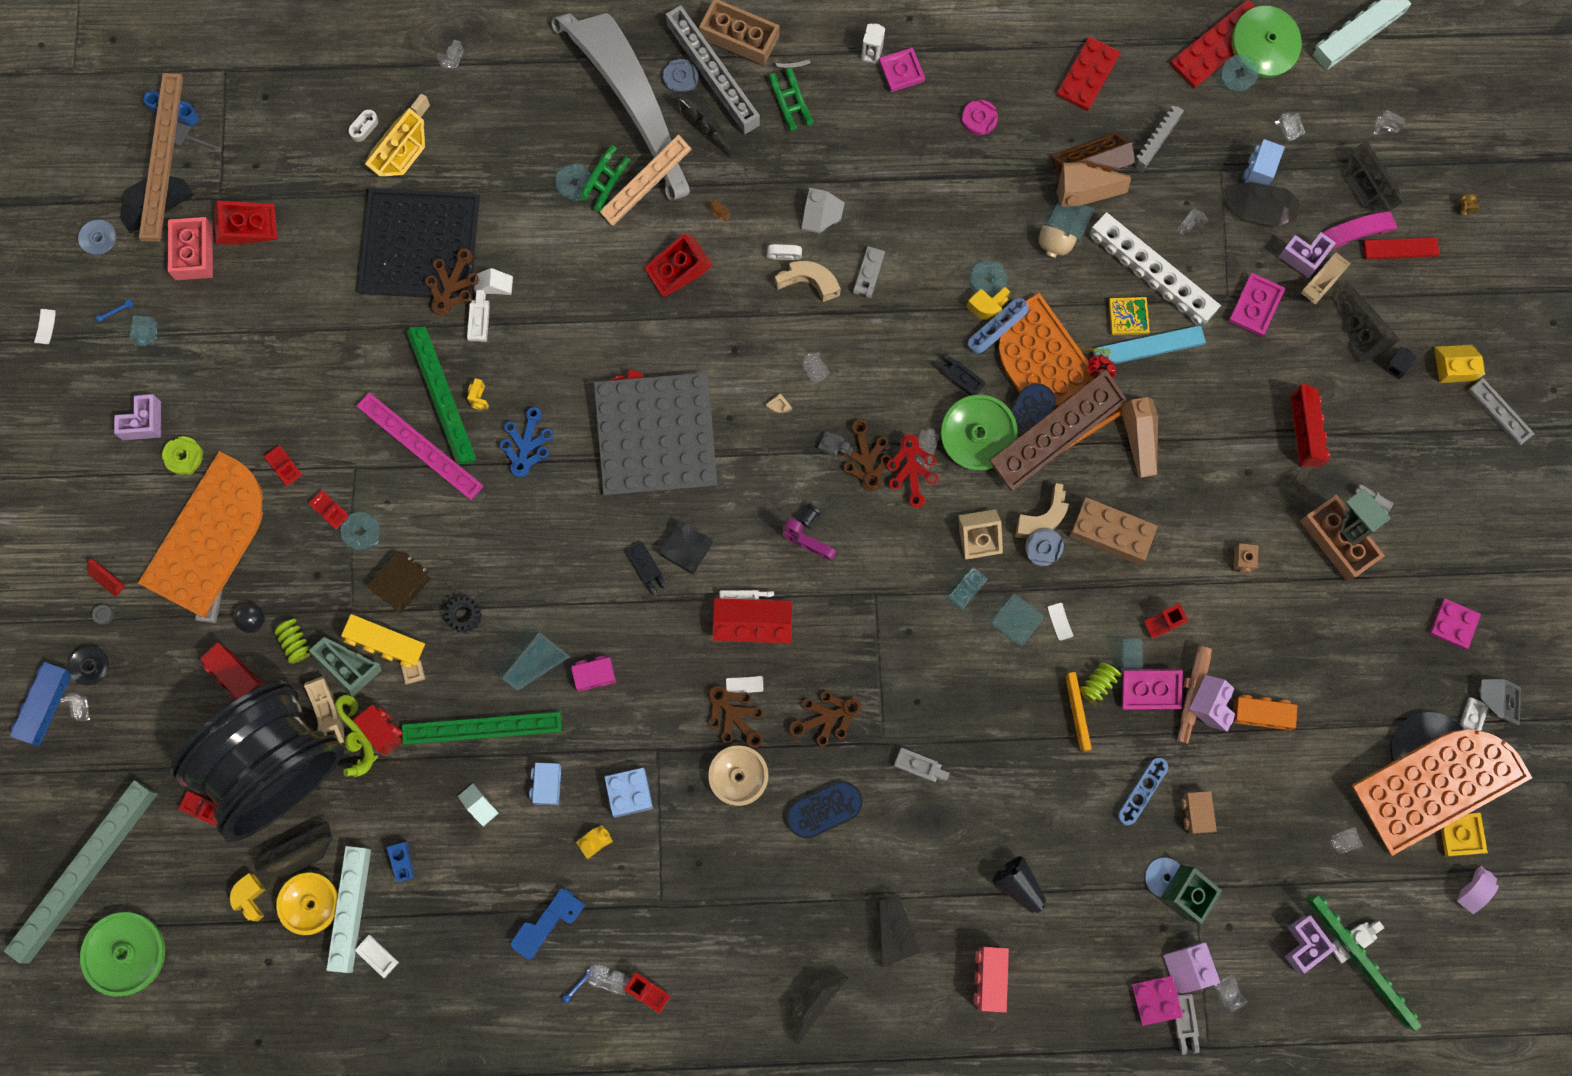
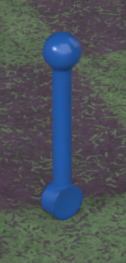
M127 300L124 305L103 315H97L96 320L102 322L104 318L126 307L132 308L133 302Z
M589 968L586 971V975L567 995L562 997L564 1003H568L570 997L588 977L594 975L592 968Z

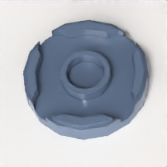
M686 59L671 61L663 71L665 86L675 94L689 93L698 84L699 73L697 67Z
M1041 528L1034 531L1028 537L1025 545L1027 557L1039 566H1048L1052 564L1051 562L1057 561L1064 548L1061 536L1050 528Z

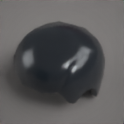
M244 602L233 611L234 624L242 632L253 633L263 626L265 616L258 604Z

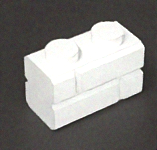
M879 24L867 25L862 46L861 59L863 61L874 64L879 63L885 28Z

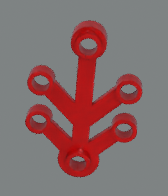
M908 434L901 439V450L894 459L888 461L887 467L891 471L898 470L900 467L899 463L906 455L908 462L898 476L890 480L889 485L894 490L900 489L902 482L910 474L912 495L909 498V503L914 508H921L925 505L926 499L920 493L918 473L925 477L930 485L937 484L939 477L918 463L915 453L922 457L924 463L928 466L935 465L937 459L919 446V439L915 435ZM909 440L912 441L911 447L907 446V441ZM930 456L933 458V462L931 464H929L927 461L928 457ZM892 462L896 463V467L894 469L891 468ZM932 475L935 476V481L933 483L930 482V477ZM895 480L899 483L896 488L893 486ZM915 497L919 498L918 504H915L913 501Z

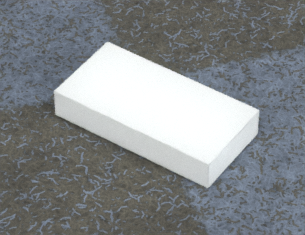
M368 935L355 949L383 978H386L399 963L371 935Z

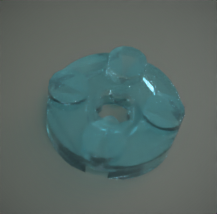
M1245 54L1234 55L1227 59L1222 67V80L1229 89L1244 91L1252 87L1256 82L1259 68L1252 57ZM1243 68L1244 76L1237 78L1235 70Z
M580 163L563 167L556 174V187L559 194L565 199H571V201L582 200L580 195L584 184L591 176L590 172ZM571 180H578L577 185L569 184Z
M983 261L976 264L970 277L972 289L975 292L982 289L991 298L1006 287L1008 275L1000 262ZM987 275L993 277L991 283H988V280H984Z
M353 513L342 524L341 537L351 549L365 551L378 544L381 535L380 524L368 513ZM359 527L366 530L362 536L356 534V531H359Z

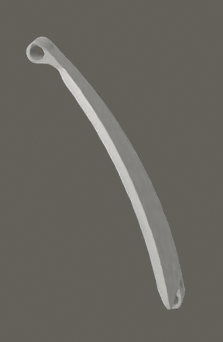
M570 13L553 17L551 21L553 30L556 33L566 31L600 71L628 111L655 158L671 142V138L647 77L629 42L613 17L607 13L580 21ZM677 163L664 176L666 181L665 193L671 201L685 197L690 192L688 183L679 163Z

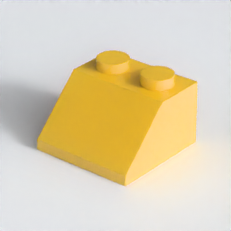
M1473 345L1434 347L1439 383L1477 381L1485 374L1482 355Z

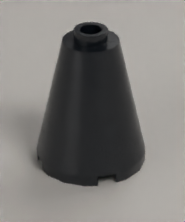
M1018 856L1005 864L1006 868L1003 872L999 870L994 875L992 882L1029 912L1039 913L1045 908L1046 899L1026 859Z

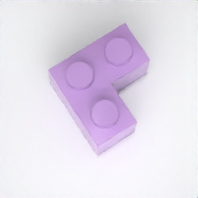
M1320 233L1310 246L1295 235L1279 258L1309 278L1336 242Z
M153 394L134 396V414L115 415L114 434L122 440L161 438V401Z
M1205 675L1189 710L1207 726L1228 731L1233 723L1235 713L1226 705L1232 697L1234 688L1224 679Z
M1311 915L1302 916L1287 927L1300 944L1285 955V958L1297 973H1306L1336 950Z

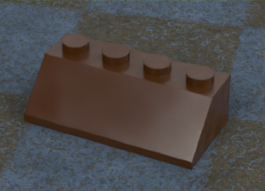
M1117 132L1051 155V160L1059 177L1063 163H1085L1088 167H1099L1107 172L1119 168H1127L1130 164L1135 163L1132 142Z

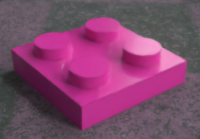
M913 48L879 58V64L891 92L925 82V76Z
M1443 599L1429 634L1467 650L1469 649L1481 614L1450 600Z
M1173 976L1132 984L1143 1026L1184 1017Z

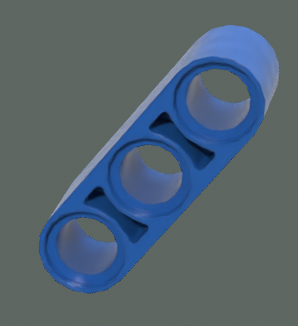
M150 91L144 95L143 100L149 110L157 115L160 93ZM180 100L177 122L187 126H194L199 120L198 114L191 104Z

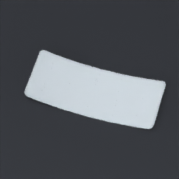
M808 59L790 64L776 63V65L788 68L806 65L811 62Z
M41 309L35 343L49 344L54 327L55 310Z
M1058 603L1048 606L1058 639L1064 640L1073 637L1063 604Z
M763 677L727 678L726 691L732 693L762 692Z

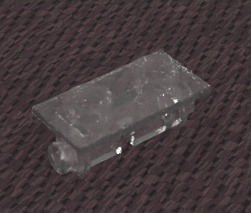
M930 428L927 431L921 430L919 446L927 453L934 455L939 435L935 434V430ZM915 453L916 461L929 470L930 466L926 465L924 459ZM931 456L927 459L929 464H931L933 459Z
M598 964L591 965L585 982L590 983L593 987L608 989L613 994L624 995V988L630 979L626 977V974L613 970L610 977L607 976L609 968Z

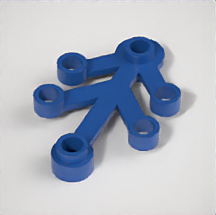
M531 407L526 412L528 423L524 439L517 432L515 423L507 422L505 424L506 432L512 436L521 450L518 458L512 450V444L509 440L505 439L500 443L502 451L506 452L512 461L511 471L516 477H525L530 471V466L549 457L548 449L540 447L537 450V454L527 459L530 451L545 442L552 441L554 437L550 429H545L542 431L541 436L531 441L535 424L539 423L542 419L541 411L536 407ZM531 412H537L536 416H530ZM509 426H514L513 430H507ZM546 433L551 434L549 438L544 437ZM505 443L510 444L508 448H503ZM546 451L547 453L545 456H541L540 452ZM523 465L524 467L522 470H517V466Z

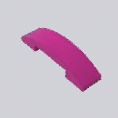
M1382 212L1343 223L1323 232V234L1336 242L1333 248L1346 245L1349 241L1376 233L1383 234L1396 230L1397 225L1391 212Z

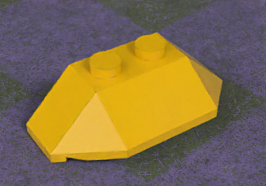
M408 108L375 145L365 165L378 176L404 175L425 148L424 120Z

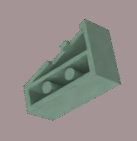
M1363 488L1346 502L1348 509L1344 512L1346 518L1343 519L1341 533L1355 546L1391 518L1388 516L1387 510L1380 506L1368 491Z
M325 637L309 650L312 658L352 697L382 671L379 663L364 658L362 655L356 654Z

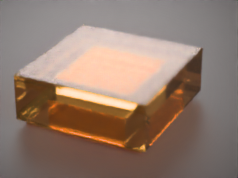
M715 199L711 203L712 213L726 222L730 218V211Z

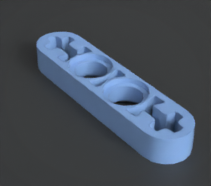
M1023 298L1013 300L974 334L968 341L971 351L975 354L982 353L1025 316L1029 310L1026 301ZM1010 317L1007 322H1001L1003 318ZM996 329L993 334L987 335L990 330Z
M1156 758L1152 760L1118 812V820L1122 825L1129 826L1134 824L1168 770V764L1164 759ZM1154 764H1162L1161 768L1163 770L1158 771L1155 774L1156 777H1154L1151 774H1148V772L1153 773L1155 771L1156 767L1154 766ZM1145 778L1153 781L1151 789H1146L1143 786ZM1135 794L1140 795L1143 799L1140 806L1135 805L1132 801ZM1129 804L1132 808L1137 809L1138 811L1136 813V811L1133 810L1130 814L1132 820L1125 821V816L1123 815V813L1129 812V810L1131 809L1130 807H1127V805Z

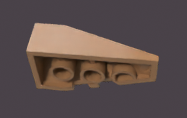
M1063 163L1056 193L1061 207L1081 206L1127 193L1131 176L1114 171H1103L1099 167H1088L1085 163Z
M1148 397L1130 400L1121 405L1120 409L1138 476L1143 478L1157 475L1158 415L1154 400Z

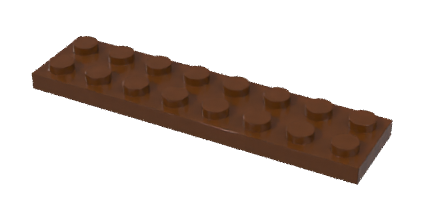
M1104 370L988 461L1008 489L1013 491L1128 400L1108 371Z

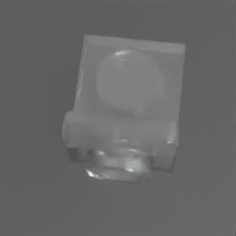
M453 40L452 45L447 49V55L437 53L436 57L441 66L457 69L464 51L461 42Z
M1386 110L1382 116L1378 115L1374 123L1376 126L1374 133L1377 134L1382 126L1388 131L1398 133L1406 119Z
M1284 113L1280 115L1279 120L1275 121L1276 125H1281L1286 141H1291L1305 134L1298 113Z
M1193 208L1176 231L1183 235L1186 230L1190 231L1195 224L1202 228L1208 221V218L1202 211Z
M819 352L815 354L810 353L805 356L802 364L803 369L814 385L830 376V372L821 360Z
M78 693L66 694L65 698L59 699L61 704L72 705L70 713L75 720L81 722L90 720L86 697Z
M1355 827L1331 835V844L1338 854H1344L1363 846Z
M1232 975L1214 985L1219 1000L1231 1013L1248 1003L1247 999L1240 993L1236 979Z

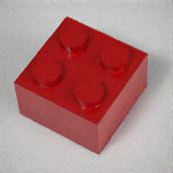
M372 705L353 719L376 751L383 755H387L403 742L401 729L389 721L392 719L391 716L381 707L377 708Z

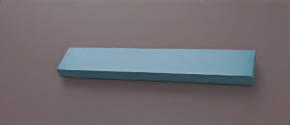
M1200 325L1094 348L1093 354L1096 356L1100 354L1105 357L1109 356V359L1114 361V364L1205 345L1206 341Z

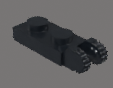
M946 353L941 358L951 366L949 369L940 362L934 364V367L940 373L944 374L945 377L970 396L977 395L986 384L979 376Z
M643 542L626 551L645 585L647 584L654 596L658 593L651 581L656 578L664 590L668 588L662 573Z

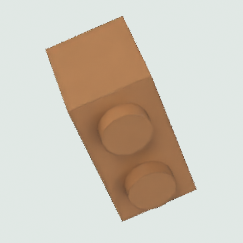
M1212 792L1184 794L1181 799V806L1186 814L1184 828L1188 830V835L1216 832Z

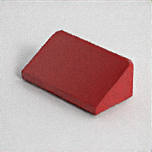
M93 559L88 561V575L113 596H118L125 588V584Z

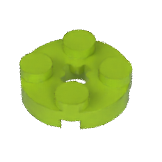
M181 436L174 441H169L165 445L162 458L165 466L171 472L178 475H191L202 462L203 450L192 438ZM186 451V458L180 460L179 453L183 454Z

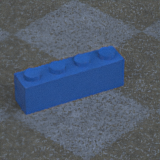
M46 662L39 667L37 678L29 688L28 698L20 708V715L17 721L12 725L11 737L33 745H41L71 679L68 670Z

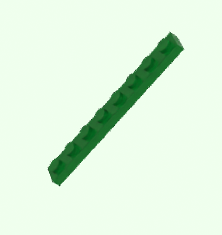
M410 327L406 332L457 465L473 463L476 457L426 327Z
M561 712L402 725L403 745L562 733Z
M1310 894L1305 898L1306 902L1405 1027L1414 1031L1418 1030L1421 1024L1417 1021L1418 1016L1416 1013L1405 1006L1404 998L1399 993H1395L1391 988L1393 986L1392 983L1379 973L1378 965L1367 958L1365 955L1367 954L1366 950L1352 939L1354 938L1353 934L1341 925L1340 917L1335 912L1329 910L1327 901L1320 895Z

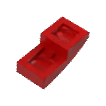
M280 445L264 456L286 486L302 476V473Z
M323 490L308 503L335 529L350 517Z
M187 791L178 810L214 826L217 824L215 819L217 805L208 799Z

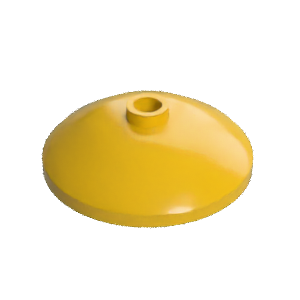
M302 873L288 880L279 892L277 898L278 917L282 924L293 933L312 935L321 932L335 918L338 900L337 890L330 880L320 874ZM311 900L314 901V906L312 908L308 906V903Z

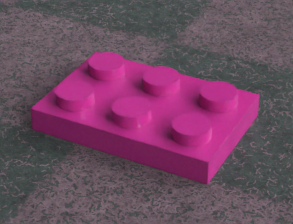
M1251 273L1228 322L1263 337L1285 288Z
M1122 669L1121 708L1182 709L1183 670Z

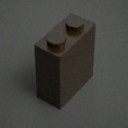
M398 551L367 587L401 614L431 578L427 575L429 571L421 564L417 567L412 563L414 559L406 552L402 555Z

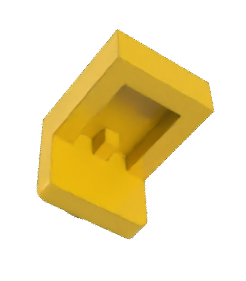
M475 378L473 384L469 385V396L467 399L471 407L477 410H482V408L488 410L489 405L487 401L481 399L485 385L482 380Z
M601 825L592 829L576 843L588 859L603 847L612 843L613 840L609 832Z

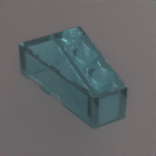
M539 632L503 676L502 680L518 692L569 659L570 656Z

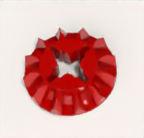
M1102 354L1094 355L1088 361L1087 370L1092 378H1095L1104 371V369L1097 370L1100 365L1106 366L1105 370L1108 371L1112 378L1116 375L1115 371L1117 368L1114 366V361L1109 359V356L1105 357Z

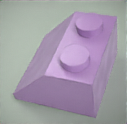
M1206 942L1197 943L1163 955L1169 975L1174 978L1178 995L1220 983Z

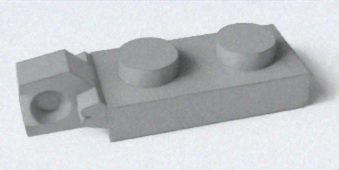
M900 748L894 767L933 782H936V779L946 782L950 774L941 770L942 765L938 764L937 761L904 748Z

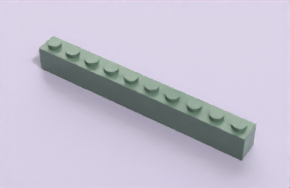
M135 780L132 782L4 950L6 954L18 963H30L157 796L155 791L142 782Z

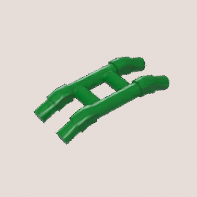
M791 67L785 69L790 89L781 91L775 73L770 74L769 79L784 115L785 122L790 130L794 131L797 126L791 113L801 110V114L808 125H812L814 120L805 104ZM795 95L797 104L787 106L784 98Z
M613 145L600 158L593 173L584 184L580 195L582 200H587L593 186L597 188L601 193L597 197L594 210L598 212L601 211L610 191L631 161L625 156L614 171L606 164L617 150ZM602 171L610 177L606 185L597 180Z

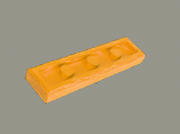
M1076 672L1068 673L1065 679L1080 752L1083 753L1090 751L1092 748Z

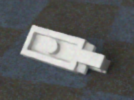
M477 290L476 300H472L470 303L468 341L487 342L490 306L489 301H485L486 293H484V290Z
M1375 921L1371 925L1365 922L1364 924H1359L1350 932L1353 934L1354 938L1352 939L1356 944H1360L1365 948L1377 939L1375 934L1384 929L1380 921ZM1337 940L1332 942V945L1336 948L1332 953L1339 963H1343L1351 958Z

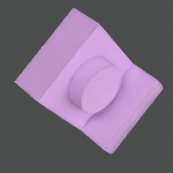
M1480 866L1475 870L1472 882L1461 889L1457 902L1472 914H1475L1497 892L1499 888L1496 884L1497 878L1490 871Z

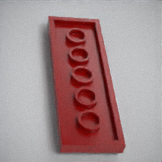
M1249 0L1245 1L1170 62L1172 68L1193 89L1235 57L1231 44L1232 32L1239 18L1250 9L1255 8Z

